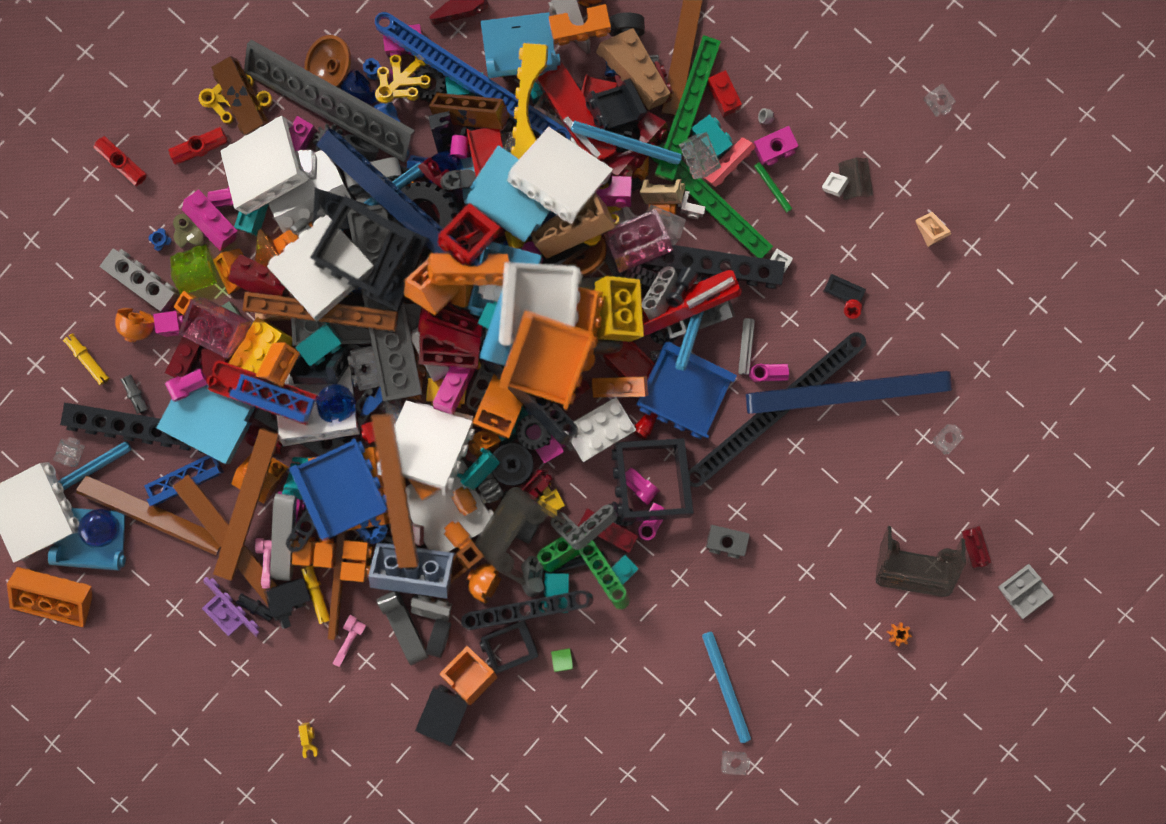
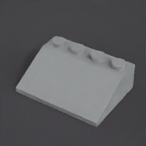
M322 150L297 162L299 170L307 174L308 181L268 203L283 233L290 230L292 225L301 218H306L308 222L312 221L314 187L354 199L336 163Z

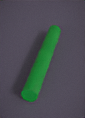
M760 162L757 163L754 168L787 213L793 208Z

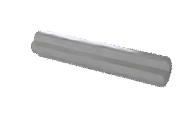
M751 318L743 320L738 373L741 375H749L755 325V320Z

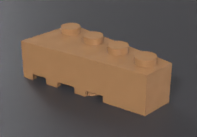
M634 28L600 42L596 53L600 58L603 57L606 60L607 65L617 72L622 81L631 78L642 103L648 110L666 102L670 92Z
M595 192L576 215L573 224L556 215L541 225L535 232L532 231L531 237L534 245L547 259L615 228L606 204Z

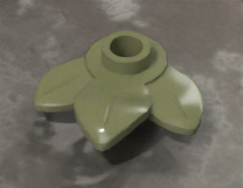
M186 214L177 215L173 220L176 244L181 248L187 242L202 246L204 242L203 232ZM181 220H185L187 224L185 226H181L179 222Z

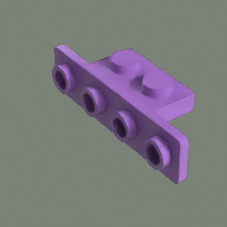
M205 577L203 582L216 596L202 610L228 637L242 624L257 637L259 635V626L253 620L249 622L244 617L246 615L244 610L240 606L236 608L231 603L233 599L226 592L222 593L218 589L220 586L213 578L209 580Z

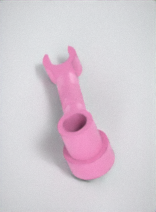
M256 538L255 552L263 553L264 560L261 586L262 588H270L272 540Z
M352 615L348 617L343 629L349 631V634L333 662L338 667H340L356 635H361L366 627L365 624L356 620L357 618Z

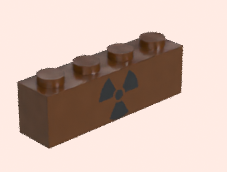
M229 56L211 67L214 72L213 77L222 88L221 94L230 105L229 110L239 123L238 128L242 134L249 135L269 123L237 58Z
M436 93L429 105L432 115L449 111L453 125L502 130L510 117L504 100L497 98Z

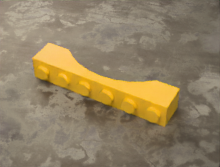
M523 43V48L519 49V60H522L521 68H518L517 72L520 88H516V99H519L518 107H515L514 119H517V127H513L515 146H512L511 154L518 159L537 140L530 125L528 104L534 83L547 67L549 49L547 45Z

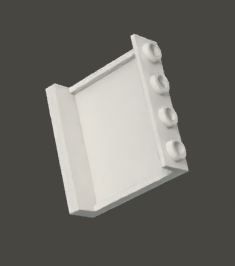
M283 116L275 118L270 123L221 150L234 209L245 215L308 181L307 174L299 170L288 129L293 126V123Z
M548 127L510 169L507 182L542 204L546 209L559 215L563 220L573 224L579 211L600 186L608 182L613 169Z
M327 215L318 218L311 229L303 231L297 241L289 243L284 248V252L279 256H274L267 266L316 321L355 289L347 284L349 280L343 277L339 280L330 275L332 271L325 267L323 271L313 265L315 261L310 258L331 222ZM339 229L322 259L364 281L372 274L374 266Z
M505 262L499 342L502 345H510V343L514 342L525 310L575 326V323L578 322L576 303L580 301L578 284L581 283L582 278L579 268L575 266Z
M349 365L338 384H294L290 374L288 375L285 384L318 396L311 412L308 426L277 415L279 440L283 446L360 434L356 419L352 380L354 372L351 365Z
M406 401L395 424L403 475L406 478L441 488L442 495H446L447 490H451L453 487L455 472L458 473L460 470V459L462 456L465 457L467 453L468 440L473 439L475 429H472V421ZM378 462V475L382 476L380 462Z
M462 459L460 460L461 467L459 472L464 474L468 468ZM456 472L453 476V487L451 490H447L446 495H442L441 490L429 499L421 500L412 484L406 487L411 519L414 524L424 526V542L429 550L449 552L455 548L444 535L446 532L444 528L451 521L454 523L459 521L470 534V538L496 524L494 520L497 517L492 509H487L485 505L487 502L482 494H478L476 488L473 491L460 482L461 479L456 476ZM462 486L464 489H469L478 508L466 516L459 512L451 498L454 496L453 491Z
M50 462L39 463L0 483V534L13 563L23 561L29 558L30 555L72 534L81 532L80 523L74 517L71 503L66 499L63 493V486L58 482L55 475L56 471Z

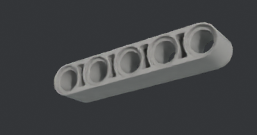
M276 494L274 498L271 579L291 581L293 576V552L287 548L286 540L296 526V496ZM291 540V542H290V543L292 544V547H291V548H293V547H294V540Z

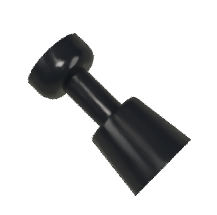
M688 267L681 269L676 281L678 288L666 297V302L671 307L676 308L683 304L682 294L684 291H689L698 279L696 271Z

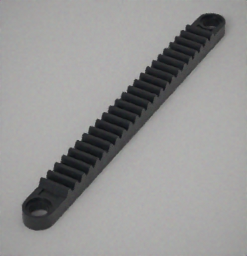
M859 332L850 334L786 389L821 385L865 347L866 338ZM852 337H858L861 340L859 347L851 345ZM791 409L756 413L688 471L689 480L693 472H697L701 476L698 483L690 481V486L699 487Z

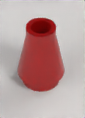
M652 412L650 415L645 414L634 425L636 431L633 433L646 440L651 435L658 415Z

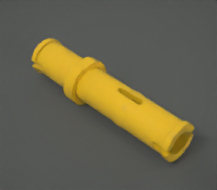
M74 334L69 335L71 341L66 337L63 340L64 343L72 350L75 358H78L99 386L104 384L101 378L107 382L110 378L87 352L88 349L79 342Z
M313 565L305 567L301 571L306 582V588L309 591L319 624L329 621L330 616L319 586L321 583L317 580Z

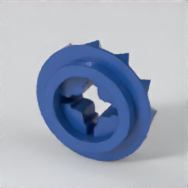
M376 517L370 519L372 526L379 527L373 530V534H371L370 530H366L369 520L360 524L361 528L357 529L360 535L359 538L365 542L378 543L386 536L387 524L379 525L381 520L376 521Z

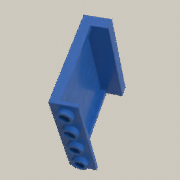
M665 342L647 380L648 396L639 397L636 405L641 407L640 411L650 415L652 412L658 415L657 419L664 423L670 421L675 423L674 427L681 431H685V429L691 431L693 437L700 440L702 437L708 438L707 432L730 382H734L737 375L693 353L690 355L686 370L676 369V362L681 348L670 342Z
M355 438L352 439V442L299 466L294 465L289 468L319 536L323 541L388 512L386 496H381L379 488L382 486L377 477L373 478L371 471L374 470L369 459L365 460L362 454L365 452L361 441L357 443Z

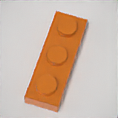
M647 376L592 378L593 398L648 396Z

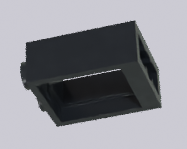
M525 620L481 637L482 641L479 642L482 652H486L488 655L487 664L494 670L495 674L539 657ZM519 628L529 654L499 666L489 639Z

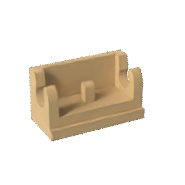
M677 179L675 185H652V183H649V180H644L640 194L645 204H681L685 184L681 183V179Z

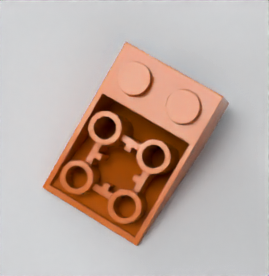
M493 374L473 420V425L509 440L523 404L508 388L507 390L499 388L500 380Z

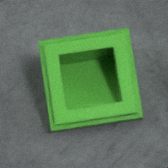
M570 648L551 651L554 672L573 669Z

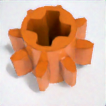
M899 622L898 626L891 624V631H887L891 635L889 641L893 642L896 640L895 644L898 647L900 642L907 645L908 642L906 640L908 637H912V635L908 634L910 627L906 626L903 628L902 622ZM898 630H899V631H903V632L901 633V636H902L901 638L896 637V636L898 635V633H897Z

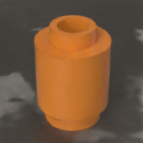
M462 486L453 491L454 496L451 498L459 512L463 513L464 516L478 509L475 505L477 503L468 488L464 489Z
M451 521L444 528L446 530L444 535L459 550L472 541L469 537L470 534L459 521L456 523Z

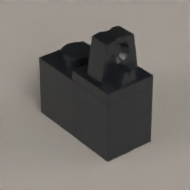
M303 578L263 590L271 616L274 617L275 621H280L282 629L291 627L288 616L292 615V607L294 606L295 609L306 606V602L310 601Z

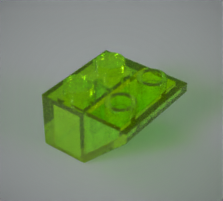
M207 245L196 246L191 250L178 252L170 256L171 278L180 295L183 291L190 293L217 283L216 271Z

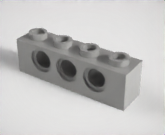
M113 248L99 267L159 311L167 312L179 297L174 292L176 288L168 282L166 284L160 282L161 277L153 271L150 273L145 271L146 266L138 260L135 262L130 260L129 257L131 255L123 249L118 251ZM125 264H128V271L123 273L122 267ZM140 275H143L144 281L141 284H138V277ZM159 286V293L153 295V288Z

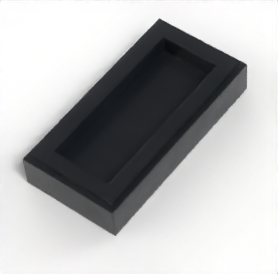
M833 274L830 275L823 290L824 293L844 302L852 299L861 302L866 291L865 288Z

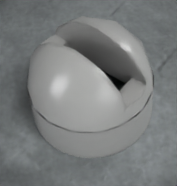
M762 108L758 115L759 122L762 124L772 123L774 121V112L770 109Z

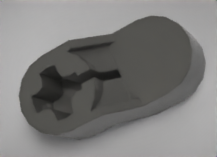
M470 169L451 171L441 177V186L447 191L469 188L475 181L476 175Z
M529 556L521 565L523 572L522 587L528 596L536 597L544 588L541 579L543 567L537 557Z

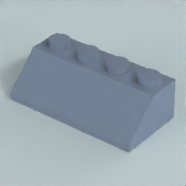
M377 543L368 576L370 588L447 598L451 583L454 553L416 548L419 565L417 567L398 568L395 546Z

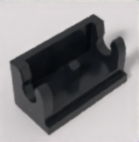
M449 111L428 116L438 156L450 152L451 146L448 147L447 145L451 144L452 136L455 135Z

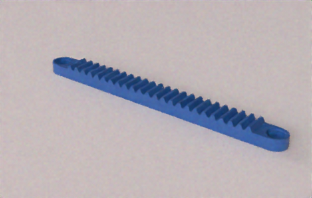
M381 12L375 17L376 29L391 39L393 43H397L399 47H403L413 56H417L419 60H423L425 64H429L431 68H435L445 77H449L451 81H455L457 85H461L470 93L475 94L476 97L503 99L510 115L509 118L517 122V119H514L515 107H518L519 99H516L514 94L390 13ZM381 19H388L390 24L387 27H382L379 25ZM528 104L529 120L534 135L540 137L550 127L557 133L564 134L566 139L570 140V134L565 127Z

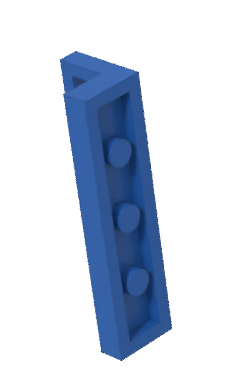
M241 374L237 388L231 389L229 397L300 422H308L315 399L244 374ZM244 381H251L254 390L250 392L243 391ZM268 387L273 396L265 399L259 390ZM285 393L291 402L282 405L277 396ZM300 400L309 402L306 412L299 411L296 402Z
M206 455L144 485L149 495V499H147L149 506H157L178 496L179 494L175 489L168 485L169 481L173 476L183 479L190 468L198 469L197 475L192 477L197 485L223 474L224 471L219 461ZM212 458L215 467L209 470L203 469L205 461ZM157 484L164 486L163 491L154 496L151 487Z

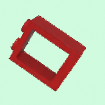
M469 203L439 234L438 244L443 251L452 254L459 264L470 266L496 239L500 227ZM465 219L485 234L469 253L448 237Z

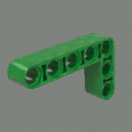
M560 537L539 551L538 561L543 569L548 572L558 569L580 554L614 607L624 609L629 605L630 598L625 588L593 540L584 548L575 550ZM599 566H603L600 570H596ZM613 580L611 584L606 585L608 581ZM623 595L621 599L616 600L617 596Z

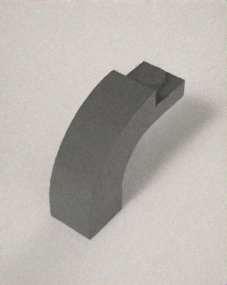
M726 301L705 310L698 330L735 317L731 301ZM691 317L667 326L670 338L685 335Z

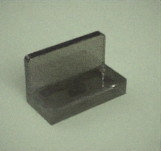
M856 157L838 164L840 175L847 177L849 180L848 185L843 191L844 200L873 196L868 158Z

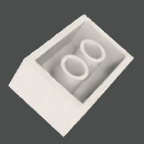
M616 397L574 421L577 426V433L571 443L584 462L627 437L636 429Z

